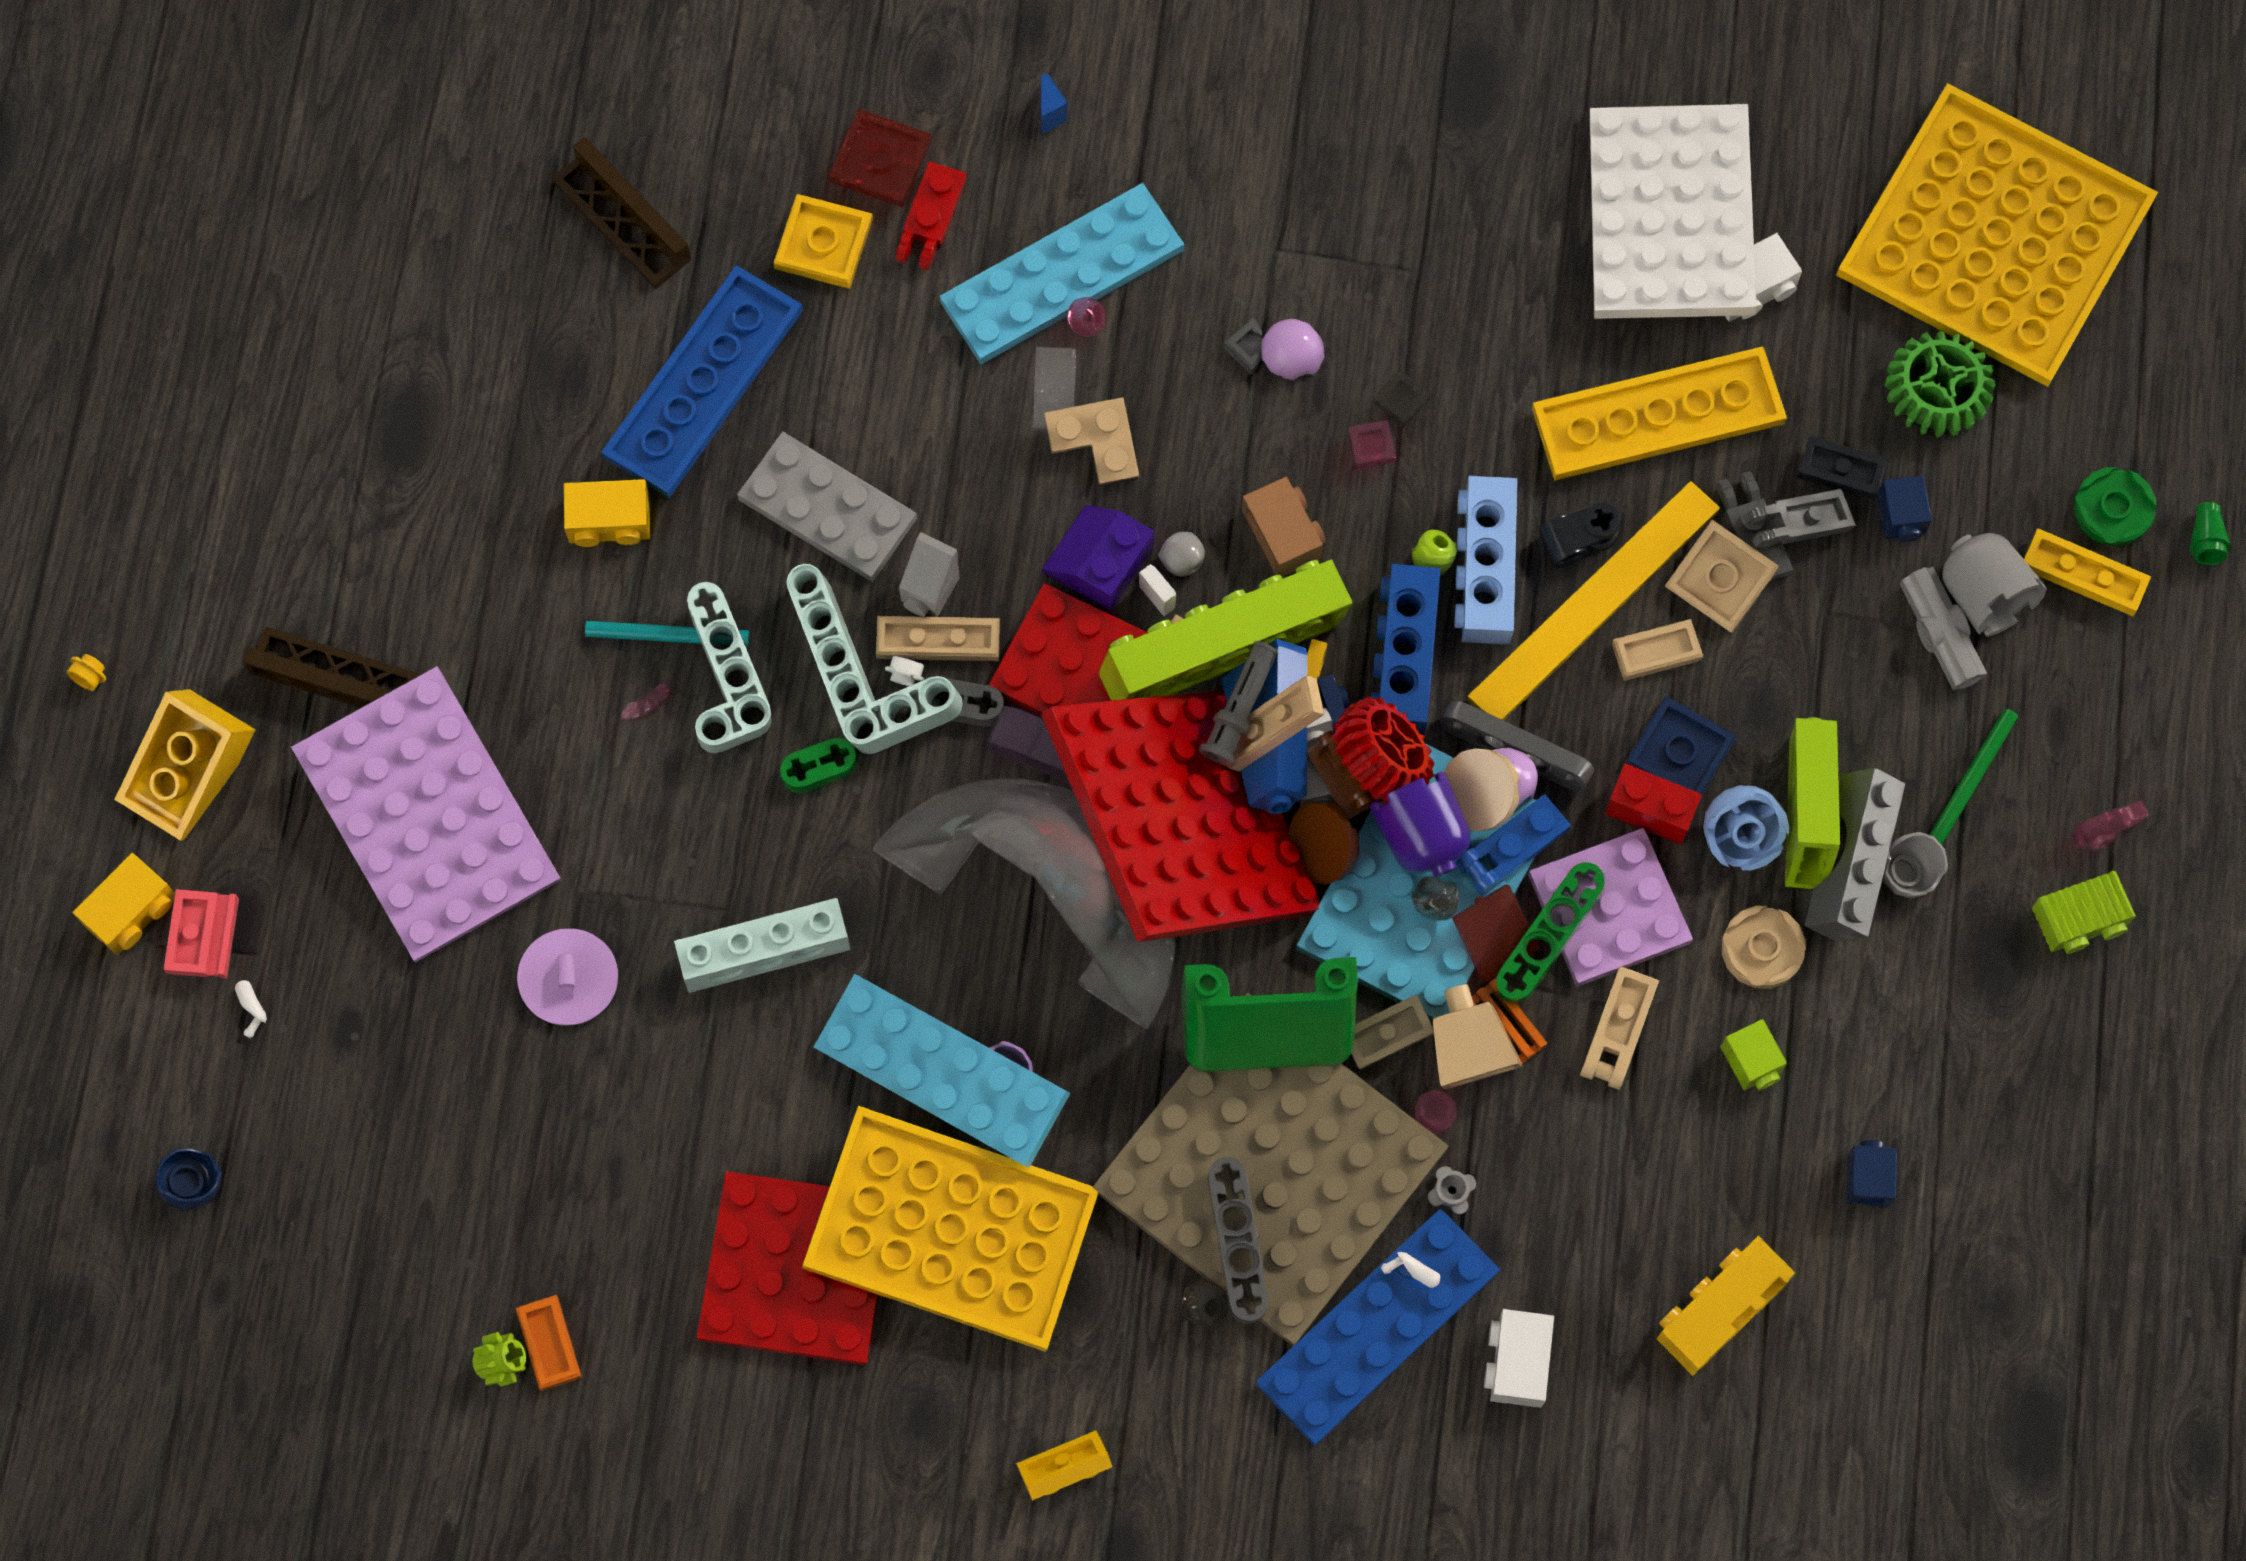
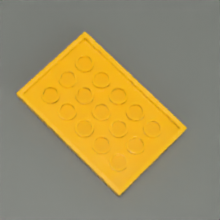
M858 1106L802 1269L1046 1352L1098 1191L1093 1186L1032 1165L1028 1168L1012 1158Z

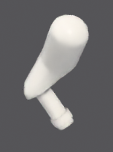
M242 980L235 985V992L241 1006L254 1016V1019L244 1031V1035L251 1039L260 1023H266L267 1017L249 981Z
M1397 1252L1399 1257L1387 1264H1383L1381 1267L1384 1274H1389L1392 1270L1404 1264L1411 1276L1426 1286L1434 1288L1440 1282L1439 1273L1405 1252Z

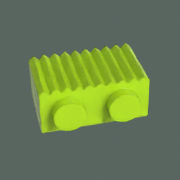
M2116 871L2042 896L2032 907L2050 951L2055 952L2064 948L2066 954L2084 949L2090 945L2088 939L2103 935L2104 940H2110L2128 931L2126 926L2136 916Z

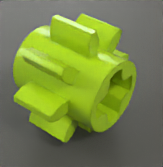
M499 1332L482 1336L484 1345L473 1349V1367L476 1374L480 1378L485 1379V1385L487 1386L498 1383L502 1387L517 1382L515 1373L524 1371L526 1368L524 1366L526 1353L522 1344L513 1339L512 1333L501 1336Z

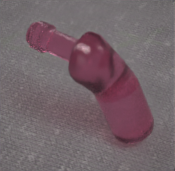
M659 684L646 698L630 702L626 709L621 712L622 718L638 719L656 710L670 697L671 691L669 687Z

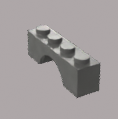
M1877 768L1842 773L1839 785V815L1846 824V844L1836 868L1822 883L1813 889L1805 927L1834 941L1868 937L1906 783Z

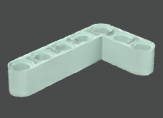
M801 564L791 570L787 578L788 591L843 734L856 750L864 754L877 753L950 722L959 715L963 705L962 697L949 680L940 676L930 677L875 701L831 585L819 569L811 564ZM817 580V586L811 593L801 594L802 587L806 582ZM822 616H831L830 624L826 628L815 630L818 619ZM840 651L845 652V658L842 663L837 666H829V660L833 654ZM854 687L859 688V694L855 700L848 703L843 702V696L847 690ZM940 692H949V699L944 705L940 707L932 706L935 695ZM911 708V715L908 720L902 723L894 722L895 715L899 710ZM865 724H873V732L869 737L857 739V732L860 727Z

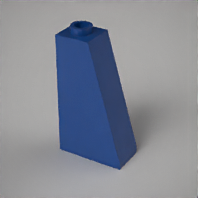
M1279 639L1269 643L1279 653L1270 668L1251 712L1307 675L1306 648ZM1246 661L1221 678L1226 703L1231 696ZM1307 727L1241 770L1250 807L1265 810L1271 814H1281L1290 810L1293 804L1307 796Z

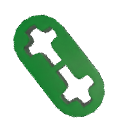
M833 738L794 752L785 757L781 763L782 782L792 792L805 793L844 779L851 775L856 768L855 749L846 739ZM839 750L841 755L848 754L844 758L845 765L837 767L835 762L821 765L832 759L831 752ZM800 764L802 769L816 766V768L805 772L806 779L803 781H798L796 776L789 777V775L793 774V766Z

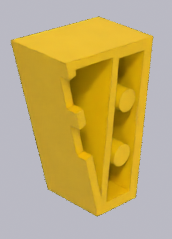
M1759 1236L1742 1252L1738 1248L1732 1251L1720 1263L1719 1266L1723 1271L1713 1281L1708 1277L1703 1279L1690 1292L1689 1295L1694 1300L1683 1311L1676 1306L1659 1322L1664 1330L1657 1337V1340L1692 1376L1786 1286L1795 1274Z

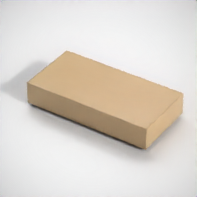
M1691 619L1616 638L1612 642L1624 681L1699 662L1703 658Z

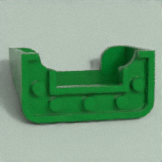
M1356 957L1333 958L1323 962L1315 974V992L1231 997L1228 978L1222 969L1208 964L1185 965L1181 998L1184 1047L1187 1061L1197 1070L1207 1072L1330 1066L1343 1063L1349 1058L1354 1047L1358 983Z

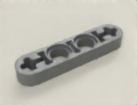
M1451 701L1440 719L1441 726L1448 733L1481 749L1495 750L1511 747L1524 752L1536 765L1539 776L1574 791L1585 790L1594 773V767L1585 758L1467 703Z
M1223 1157L1217 1159L1210 1167L1208 1172V1188L1227 1300L1231 1315L1238 1322L1253 1324L1264 1317L1268 1308V1295L1247 1173L1239 1160L1232 1157ZM1229 1167L1231 1174H1238L1239 1178L1235 1179L1232 1185L1233 1195L1235 1197L1243 1194L1244 1200L1229 1199L1221 1204L1218 1203L1217 1197L1226 1198L1225 1184L1221 1181L1216 1182L1215 1177L1221 1175L1222 1168ZM1230 1208H1237L1246 1216V1225L1238 1231H1231L1223 1225L1222 1215ZM1245 1250L1252 1255L1254 1265L1248 1272L1238 1273L1231 1268L1229 1257L1234 1251ZM1257 1277L1258 1284L1250 1283L1249 1289L1252 1299H1259L1261 1304L1255 1306L1254 1314L1250 1315L1247 1314L1245 1308L1237 1307L1236 1303L1243 1299L1242 1284L1234 1288L1232 1281L1246 1282Z

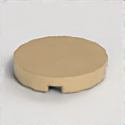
M1474 748L1459 753L1448 763L1444 772L1450 781L1469 830L1485 831L1496 829L1512 817L1519 804L1520 793H1518L1517 782L1520 781L1518 772L1508 758L1497 751Z
M1757 905L1742 910L1730 921L1722 937V957L1727 969L1738 981L1753 988L1771 989L1785 984L1797 974L1803 962L1806 939L1802 929L1789 913L1780 909L1776 910L1767 908L1768 906Z

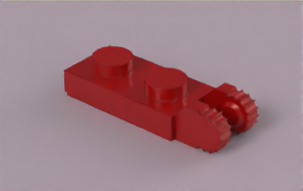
M929 161L903 228V235L896 252V261L906 263L914 241L918 240L925 243L919 257V268L929 270L938 247L941 248L954 215L966 183V172Z

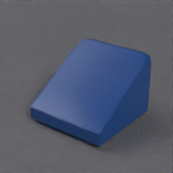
M1047 73L1041 76L1042 133H1046L1067 121V101Z

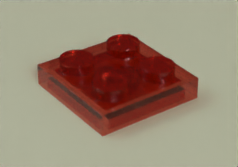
M858 108L829 173V181L903 208L930 147L932 136L930 133Z

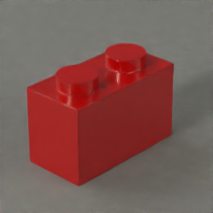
M1625 763L1606 808L1605 815L1637 828H1644L1647 832L1682 845L1702 794Z

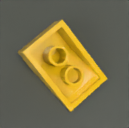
M190 689L165 692L114 800L180 841L185 840L238 767L255 729Z

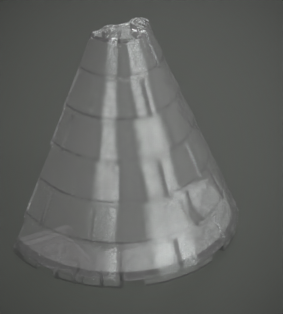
M993 779L961 785L935 795L906 813L874 845L873 851L940 895L979 842L1036 878L1048 895L1049 900L1093 958L1078 980V985L1148 1030L1159 1012L1168 990L1173 956L1175 955V937L1137 942L1073 790L1055 784L1028 779Z

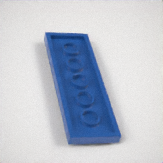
M736 265L601 451L602 458L637 480L645 479L647 486L670 498L803 312L802 304Z
M1440 1208L1266 1371L1255 1384L1315 1447L1499 1273L1500 1269ZM1397 1252H1405L1439 1273L1440 1282L1436 1287L1430 1288L1414 1279L1404 1264L1395 1268L1389 1274H1384L1381 1267L1383 1264H1387L1399 1257Z

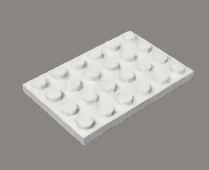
M1748 104L1590 108L1594 319L1756 315Z

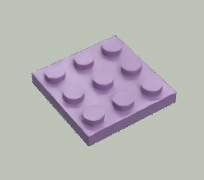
M1644 828L1529 871L1528 877L1542 909L1575 865L1582 862L1593 863L1602 870L1605 876V886L1601 897L1561 952L1576 987L1618 971L1619 966L1629 968L1689 945L1693 941V937ZM1588 874L1585 878L1576 877L1579 881V886L1573 897L1567 891L1563 894L1573 898L1581 908L1585 904L1579 902L1580 895L1587 887L1593 890L1596 888L1593 885L1594 876ZM1558 906L1552 910L1550 918L1555 925L1565 927L1573 922L1575 915L1569 907Z

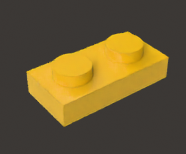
M1096 1430L1016 1463L1032 1501L1045 1495H1051L1059 1489L1083 1479L1092 1478L1098 1473L1113 1467Z

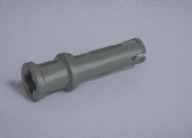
M1261 641L1253 643L1249 657L1224 710L1220 709L1219 712L1215 713L1213 718L1215 722L1214 728L1207 743L1201 744L1198 750L1206 758L1221 765L1233 766L1235 762L1233 757L1241 736L1246 735L1250 729L1249 722L1247 721L1270 668L1278 656L1279 652L1276 648Z

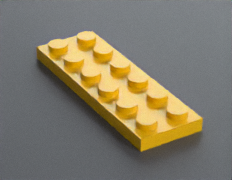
M1763 346L1533 402L1532 405L1533 415L1554 481L1784 425L1787 420Z

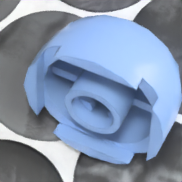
M1740 785L1724 790L1713 799L1705 812L1703 829L1710 851L1721 864L1729 867V864L1734 867H1740L1742 870L1751 871L1768 865L1780 855L1784 848L1782 843L1786 838V832L1789 836L1790 826L1784 809L1769 792L1756 786Z

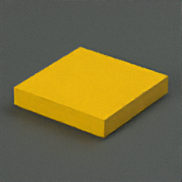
M797 194L773 263L774 269L850 289L873 221L872 213Z

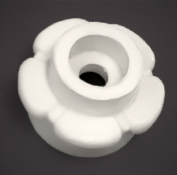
M893 656L890 667H885L886 671L892 673L890 681L911 686L915 684V680H924V677H921L924 665L921 663Z

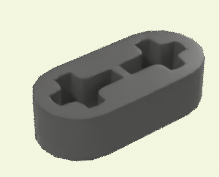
M947 679L958 691L963 701L961 712L952 721L977 726H991L1002 718L1004 700L996 688L983 684ZM944 692L938 693L935 697H942ZM934 697L932 706L940 707L939 699ZM984 698H990L992 706L996 708H989L987 714L980 713L979 706L968 704V702L982 704Z

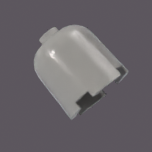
M1985 533L1974 537L1966 535L1952 545V553L1947 558L1943 567L1942 579L1979 634L1983 632L1986 637L2008 629L2018 622L2014 616L2016 613L2021 611L2027 604L2031 609H2034L2044 598L2047 588L2010 542L2002 535L1995 533Z

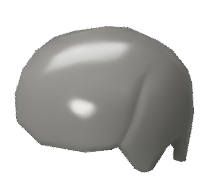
M1922 832L1903 835L1895 839L1889 849L1882 878L1884 884L1894 894L1909 899L1927 895L1928 892L1935 890L1942 876L1948 870L1945 848L1935 837Z

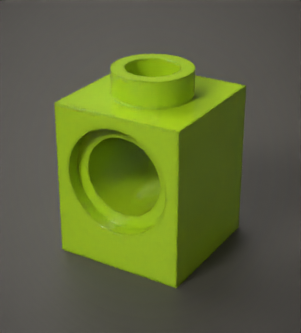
M1763 1019L1726 1036L1720 1046L1744 1091L1755 1085L1758 1091L1777 1083L1781 1079L1779 1074L1787 1064Z

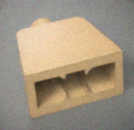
M1468 984L1455 986L1444 991L1450 1013L1433 1019L1441 1087L1447 1090L1522 1067L1517 1052L1494 1006L1490 1002L1474 1006Z

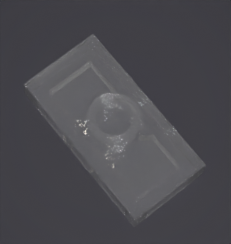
M1036 347L1033 429H1047L1044 418L1045 412L1074 407L1076 349Z

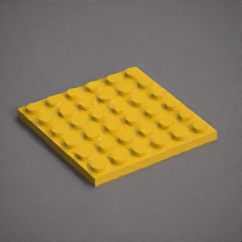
M1947 83L1842 261L1836 276L1941 331L1943 330L1944 333L1952 337L1959 333L1961 342L1967 344L1973 341L1975 349L1985 352L1986 355L2048 387L2158 192Z

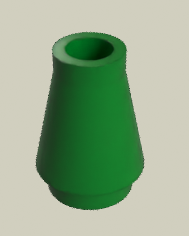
M2214 502L2201 503L2196 507V519L2190 552L2199 564H2220L2227 559V553L2231 550V544L2221 515V507Z

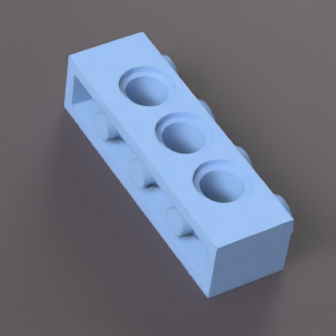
M1469 476L1466 490H1459L1458 514H1465L1464 528L1458 527L1457 552H1464L1463 566L1457 565L1455 589L1463 590L1462 604L1455 605L1454 627L1462 628L1461 642L1510 645L1514 632L1517 478ZM1490 517L1495 521L1496 525L1489 528L1483 527L1476 519ZM1486 554L1491 556L1495 563L1485 566L1480 564L1475 557ZM1485 592L1490 594L1495 601L1490 604H1482L1475 599L1474 595Z

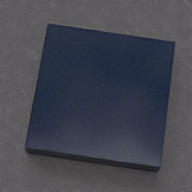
M1665 696L1627 759L1626 764L1701 793L1703 796L1735 742L1737 735Z

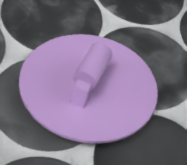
M559 929L542 935L527 948L518 967V988L524 1003L537 1017L556 1025H577L595 1018L610 1004L617 989L618 968L611 950L595 935L579 929Z

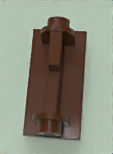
M1327 731L1318 737L1319 743L1307 749V754L1336 804L1344 808L1349 814L1350 818H1347L1349 820L1370 809L1369 807L1372 803H1381L1383 800L1381 797L1374 799L1368 789L1362 790L1360 783L1355 778H1351V772L1348 768L1341 765L1343 762L1342 756L1335 751L1338 745L1332 738L1333 732Z

